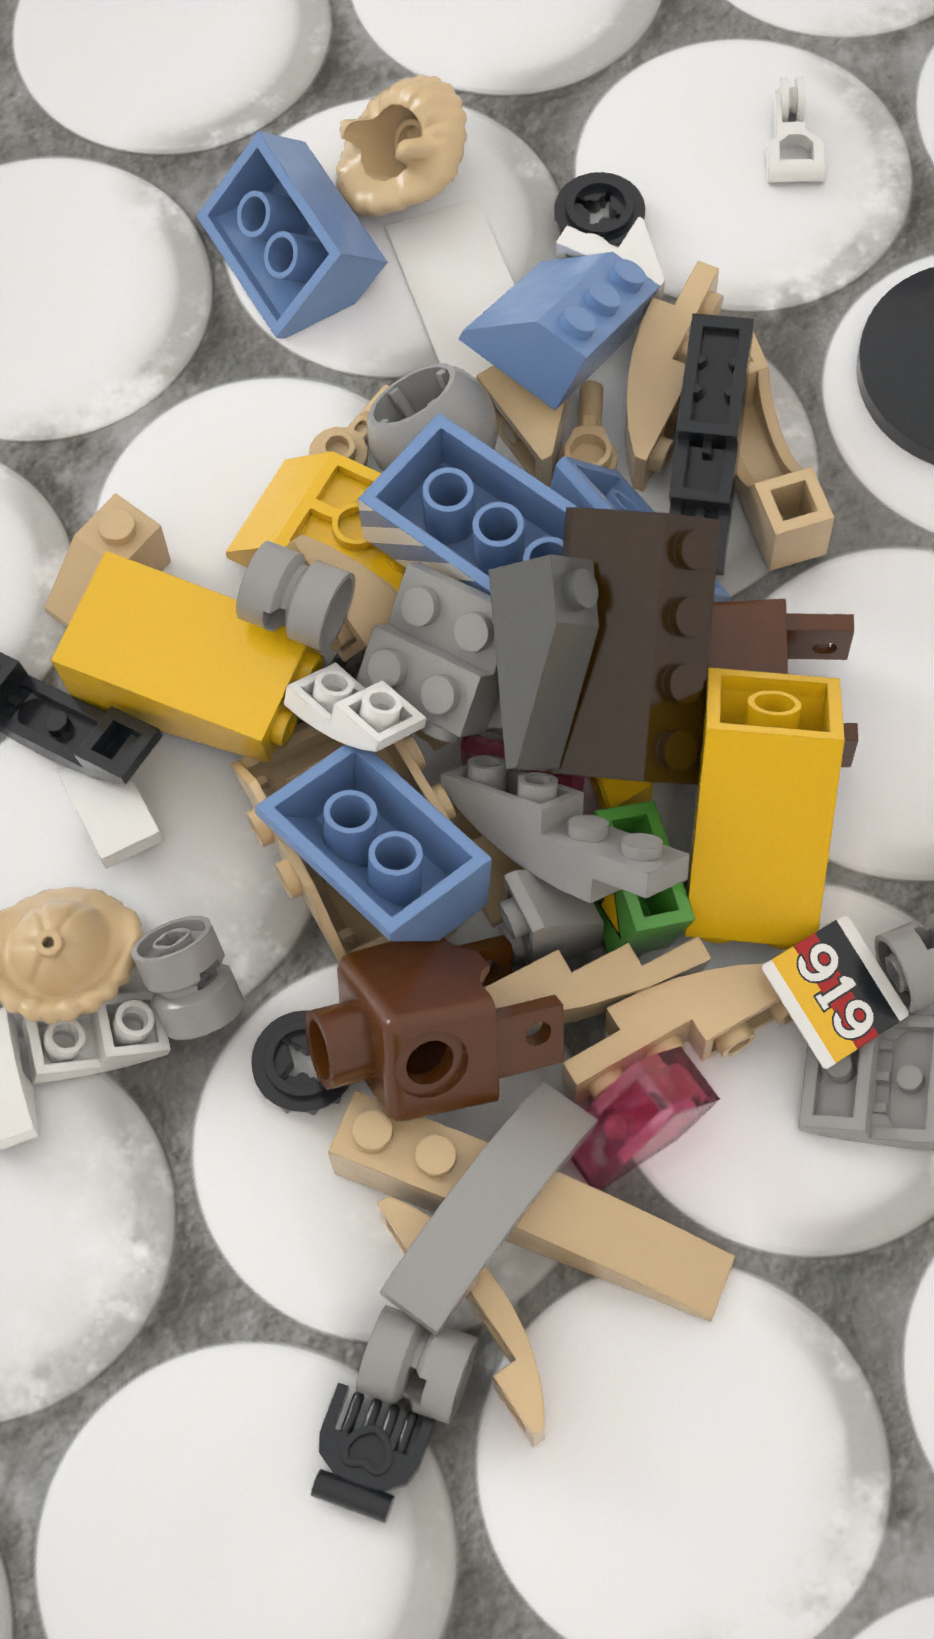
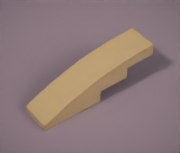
M699 936L644 965H641L632 947L627 943L571 972L558 949L484 988L491 995L496 1009L556 995L563 1003L565 1024L606 1013L607 1007L652 986L674 978L701 972L712 958ZM542 1022L533 1024L529 1030L541 1028Z

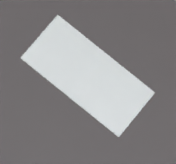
M478 197L384 225L439 363L461 368L475 378L477 374L490 368L493 364L461 342L459 337L468 325L514 286Z

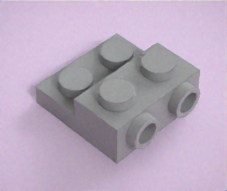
M408 563L388 624L374 625L356 681L367 688L383 680L427 718L425 728L421 729V731L432 738L445 742H457L459 737L485 733L499 695L491 595L422 563Z

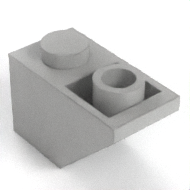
M515 870L504 875V900L498 903V909L504 924L499 926L500 935H505L511 942L512 960L514 962L524 959L526 965H529L559 949L567 963L603 946L604 922L594 903H588L557 889L531 874L529 870Z

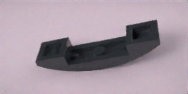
M0 652V732L36 753L89 777L114 784L126 785L162 738L163 734L159 728L113 706L107 712H104L28 675L18 660Z

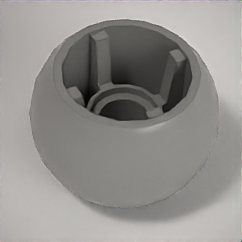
M437 363L427 365L403 376L384 390L375 400L368 414V444L377 465L384 471L438 413H441L494 450L498 437L496 410L489 394L475 377L463 369L449 364Z

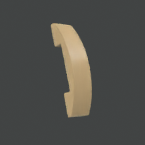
M387 1196L377 1203L381 1221L405 1254L431 1217L403 1201ZM485 1266L480 1273L478 1282L466 1298L511 1363L493 1375L494 1389L534 1447L545 1439L544 1400L538 1368L526 1332L515 1309L501 1286Z

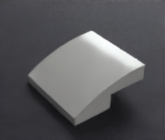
M908 1014L906 1018L828 1069H824L807 1043L799 1129L812 1134L848 1141L934 1151V1015Z

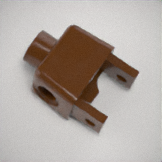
M786 599L713 602L708 667L788 674V659L847 660L854 635V614L787 613ZM843 723L845 740L841 767H851L858 744V723Z
M505 935L458 946L452 945L444 937L439 941H390L350 952L340 959L337 967L339 1003L309 1010L306 1015V1036L315 1072L326 1090L365 1081L389 1117L396 1121H407L496 1102L499 1100L500 1078L563 1063V1003L556 995H550L496 1009L491 995L484 987L512 973V944ZM487 961H492V965L490 968ZM542 1022L541 1028L535 1034L526 1036L527 1031L533 1024Z

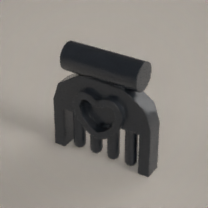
M338 1382L319 1435V1453L333 1473L323 1469L319 1470L311 1490V1496L386 1523L395 1500L394 1495L386 1492L406 1487L417 1474L437 1420L427 1416L424 1417L411 1456L406 1455L418 1421V1413L412 1410L407 1413L393 1450L390 1439L400 1414V1407L397 1404L389 1407L381 1428L375 1424L383 1402L376 1398L372 1399L362 1427L353 1431L365 1399L364 1394L356 1391L352 1396L341 1429H335L350 1390L349 1386Z

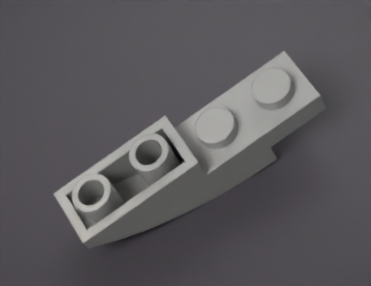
M490 755L472 757L468 760L467 765L441 774L440 784L449 798L485 838L507 857L524 869L529 870L531 874L557 889L588 903H593L621 889L648 898L688 879V853L663 845V840L655 835L646 833L631 834L609 826L608 820L603 817L583 815L584 792L559 784L558 779L551 774L506 769L505 759Z

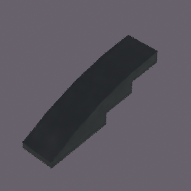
M693 313L676 425L677 444L669 492V513L720 520L716 575L724 576L741 446L754 319Z

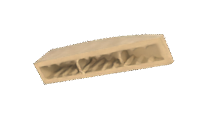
M354 1091L328 1150L334 1174L434 1213L489 1142L425 1117L407 1121H396L386 1114L376 1098ZM560 1172L554 1175L505 1240L710 1322L713 1319L735 1259L734 1255L671 1223Z

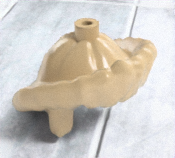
M422 74L413 78L400 79L397 83L382 90L376 98L371 99L358 119H344L340 122L339 131L341 138L345 142L344 150L336 166V187L354 213L380 217L392 212H398L410 205L419 204L433 198L442 192L449 183L454 181L458 174V166L464 156V144L467 139L464 126L467 116L462 109L463 102L460 96L456 95L450 83L442 82L436 76L428 77Z
M82 887L43 890L33 896L20 900L14 906L0 910V1002L3 1004L4 1009L12 1014H21L28 1021H43L50 1025L56 1024L59 1021L71 1022L78 1017L98 1011L102 1003L113 1000L117 996L118 989L128 984L132 970L136 966L131 951L134 944L144 936V932L141 930L142 923L137 913L124 906L123 902L107 895L102 890L85 889Z

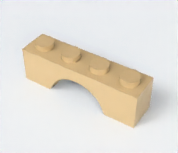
M753 332L735 490L769 571L826 555L834 515L813 467L802 468L792 456L785 442L773 403L769 366Z

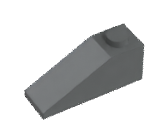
M550 554L488 570L506 769L551 771L559 769L599 629L597 609L598 585L594 577L593 560Z

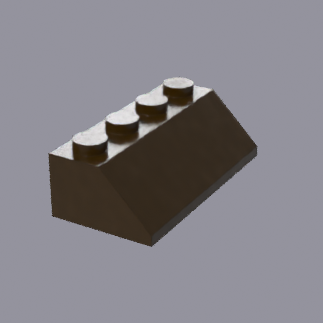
M566 507L562 556L593 560L594 577L598 585L597 609L599 629L560 767L557 770L544 772L643 782L698 785L720 520L671 513Z

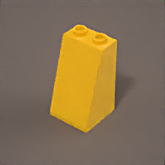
M105 551L51 662L71 696L104 712H107L113 706L159 728L161 732L270 763L277 746L285 747L289 743L298 721V716L284 705L287 685L323 669L324 656L317 649L289 639L285 626L272 632L238 619L236 599Z
M708 667L699 777L687 886V897L695 921L685 930V937L699 936V938L718 944L740 941L767 944L776 949H789L819 930L845 740L840 678Z

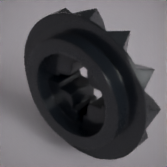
M607 172L587 173L569 181L559 192L554 206V220L559 226L560 234L568 225L586 234H596L613 246L621 245L639 216L643 220L645 218V202L638 188L629 180ZM609 202V218L602 217L598 223L590 224V213H598Z
M309 1010L291 1012L275 1019L262 1031L252 1052L251 1066L256 1085L264 1099H268L285 1113L295 1111L315 1115L320 1109L330 1104H339L343 1094L350 1086L349 1084L326 1090L320 1081L318 1082L315 1077L310 1078L304 1072L297 1074L295 1077L292 1075L289 1077L288 1074L294 1069V1063L290 1049L287 1046L291 1045L296 1052L300 1050L302 1054L310 1056L306 1036V1015Z

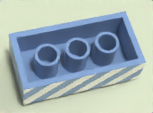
M438 413L358 498L362 537L405 568L408 563H422L491 595L489 569L550 554L562 556L566 507H577L441 413Z

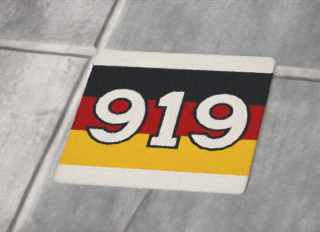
M848 915L839 917L762 966V971L824 1069L830 1068L906 1018L909 1014L904 1003Z

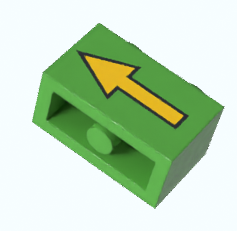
M654 800L596 810L593 813L595 816L608 820L611 827L631 834L646 833L655 835L663 840V845L670 847ZM683 882L648 898L621 889L593 902L604 922L603 940L608 953L627 943L630 944L635 954L668 948L695 921Z

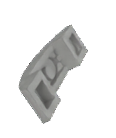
M543 1081L503 1124L455 1184L381 1288L380 1294L437 1336L478 1282L482 1270L557 1172H561L597 1125L598 1119Z

